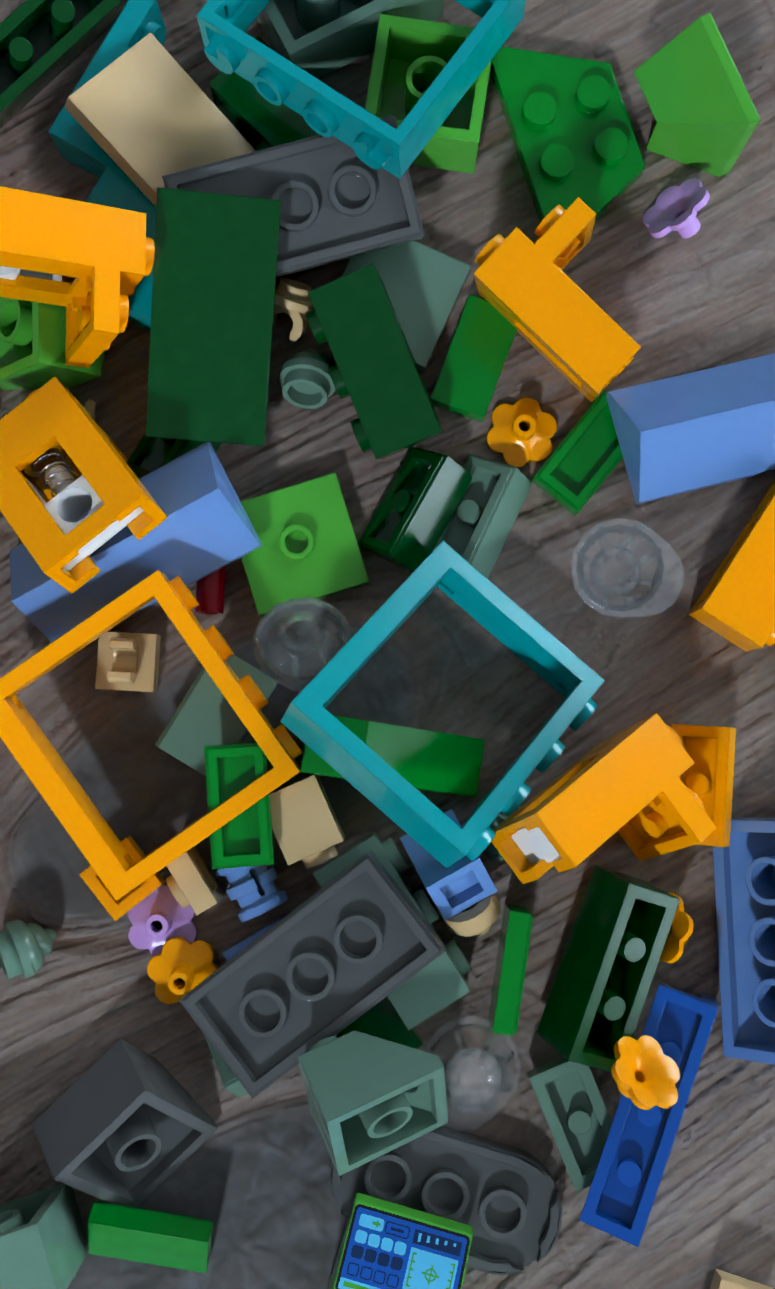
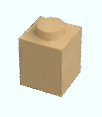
M312 775L270 794L272 830L288 865L302 860L305 868L309 869L338 855L335 845L343 842L346 836L319 775Z

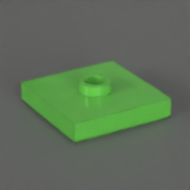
M336 473L241 501L263 545L241 557L260 617L370 584Z

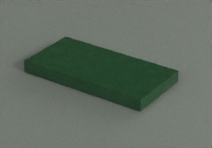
M157 187L145 436L264 446L281 200Z

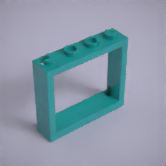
M208 0L196 16L205 48L204 52L216 68L226 74L235 72L252 83L258 93L271 104L280 106L283 103L303 116L309 127L319 135L326 138L334 136L351 147L356 156L367 166L376 170L383 168L400 179L524 18L526 0H454L482 19L397 129L245 33L271 0Z
M442 541L290 703L280 722L447 869L465 856L474 861L486 849L496 835L489 828L490 824L500 812L504 813L507 817L511 815L528 796L531 788L524 783L535 768L543 773L558 758L565 748V745L558 739L568 726L574 731L580 728L595 711L598 704L591 697L605 680L447 543ZM437 587L565 697L460 827L325 709Z

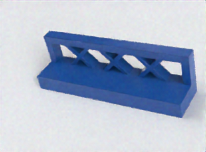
M659 983L642 1036L648 1035L657 1040L663 1054L676 1062L680 1071V1079L675 1084L678 1091V1100L668 1109L655 1105L650 1110H643L634 1105L630 1098L625 1097L623 1094L621 1095L579 1221L639 1247L719 1009L718 1000L701 994L700 998Z

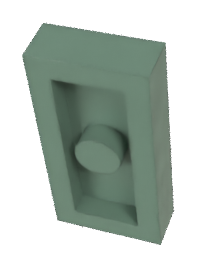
M560 1057L527 1071V1074L575 1191L578 1192L592 1184L612 1120L590 1067Z

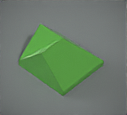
M708 13L695 20L633 72L656 120L646 150L721 177L730 172L761 119L711 13Z

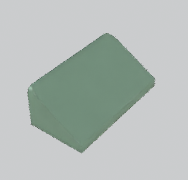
M470 453L463 468L471 474V483L433 551L444 541L488 579L529 493L531 482L517 467Z
M234 654L226 659L239 680L249 674L268 700L276 687L277 682L275 679ZM203 667L155 745L206 776L204 746L241 743L248 730Z

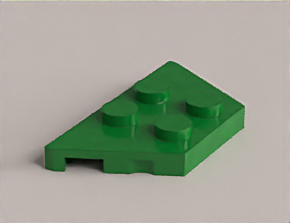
M501 47L492 58L490 74L540 223L557 205L560 204L567 210L578 197L596 213V220L607 210L609 203L615 197L622 195L642 176L645 169V164L611 64L508 47Z

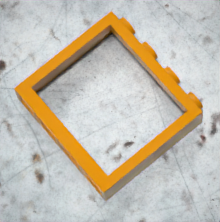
M159 570L0 678V738L116 901L300 772V765L295 758L303 753L285 725L280 724L274 729L260 709L266 706L268 701L250 675L247 674L239 680L229 666L226 659L234 653L218 629L212 625L204 630L191 610L197 607L199 603L178 575L170 581L166 574ZM156 599L273 767L257 780H254L221 803L213 811L207 812L135 863L16 694L143 606Z

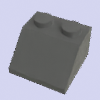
M119 1039L32 1123L54 1180L110 1204L137 1208L218 1129L214 1120L156 1058L122 1039Z

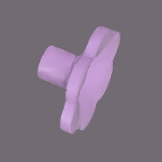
M696 177L687 179L680 186H670L658 195L655 205L645 212L643 223L654 238L664 237L671 231H677L683 239L690 238L701 227V223L696 215L707 204L710 193L703 187L700 179Z
M161 885L127 912L128 918L132 923L128 932L130 943L137 949H149L153 956L161 953L164 943L171 937L180 936L189 943H192L196 938L197 927L192 921L195 912L190 905L186 908L181 907L172 895L168 885ZM156 920L162 923V929H158L155 926Z

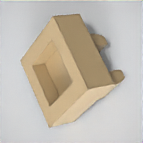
M106 632L101 635L98 640L95 689L157 693L161 636L158 634Z

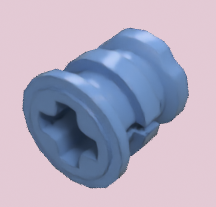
M266 865L214 870L216 877L227 878L231 887L227 888L226 892L231 901L237 899L241 909L237 915L241 923L264 914L289 899L285 890H278L274 883L278 875L273 866L267 868Z

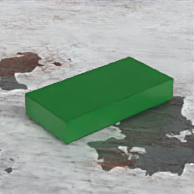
M469 294L430 398L435 406L482 423L517 329L487 300Z
M605 389L532 479L533 483L575 516L623 458L606 398L608 391Z
M257 742L204 746L208 813L268 771L267 757ZM270 793L210 835L212 869L274 865Z
M504 904L488 1015L492 1033L514 1036V1032L517 1033L533 921L531 913L522 905Z
M94 1202L88 1219L89 1254L207 1273L211 1255L213 1222L211 1220Z

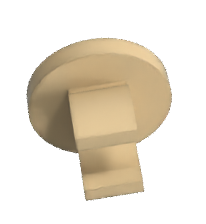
M280 278L279 284L275 285L272 328L277 322L279 313L288 314L293 321L290 340L297 341L307 331L308 320L305 312L313 309L307 293L313 290L310 286L290 278Z

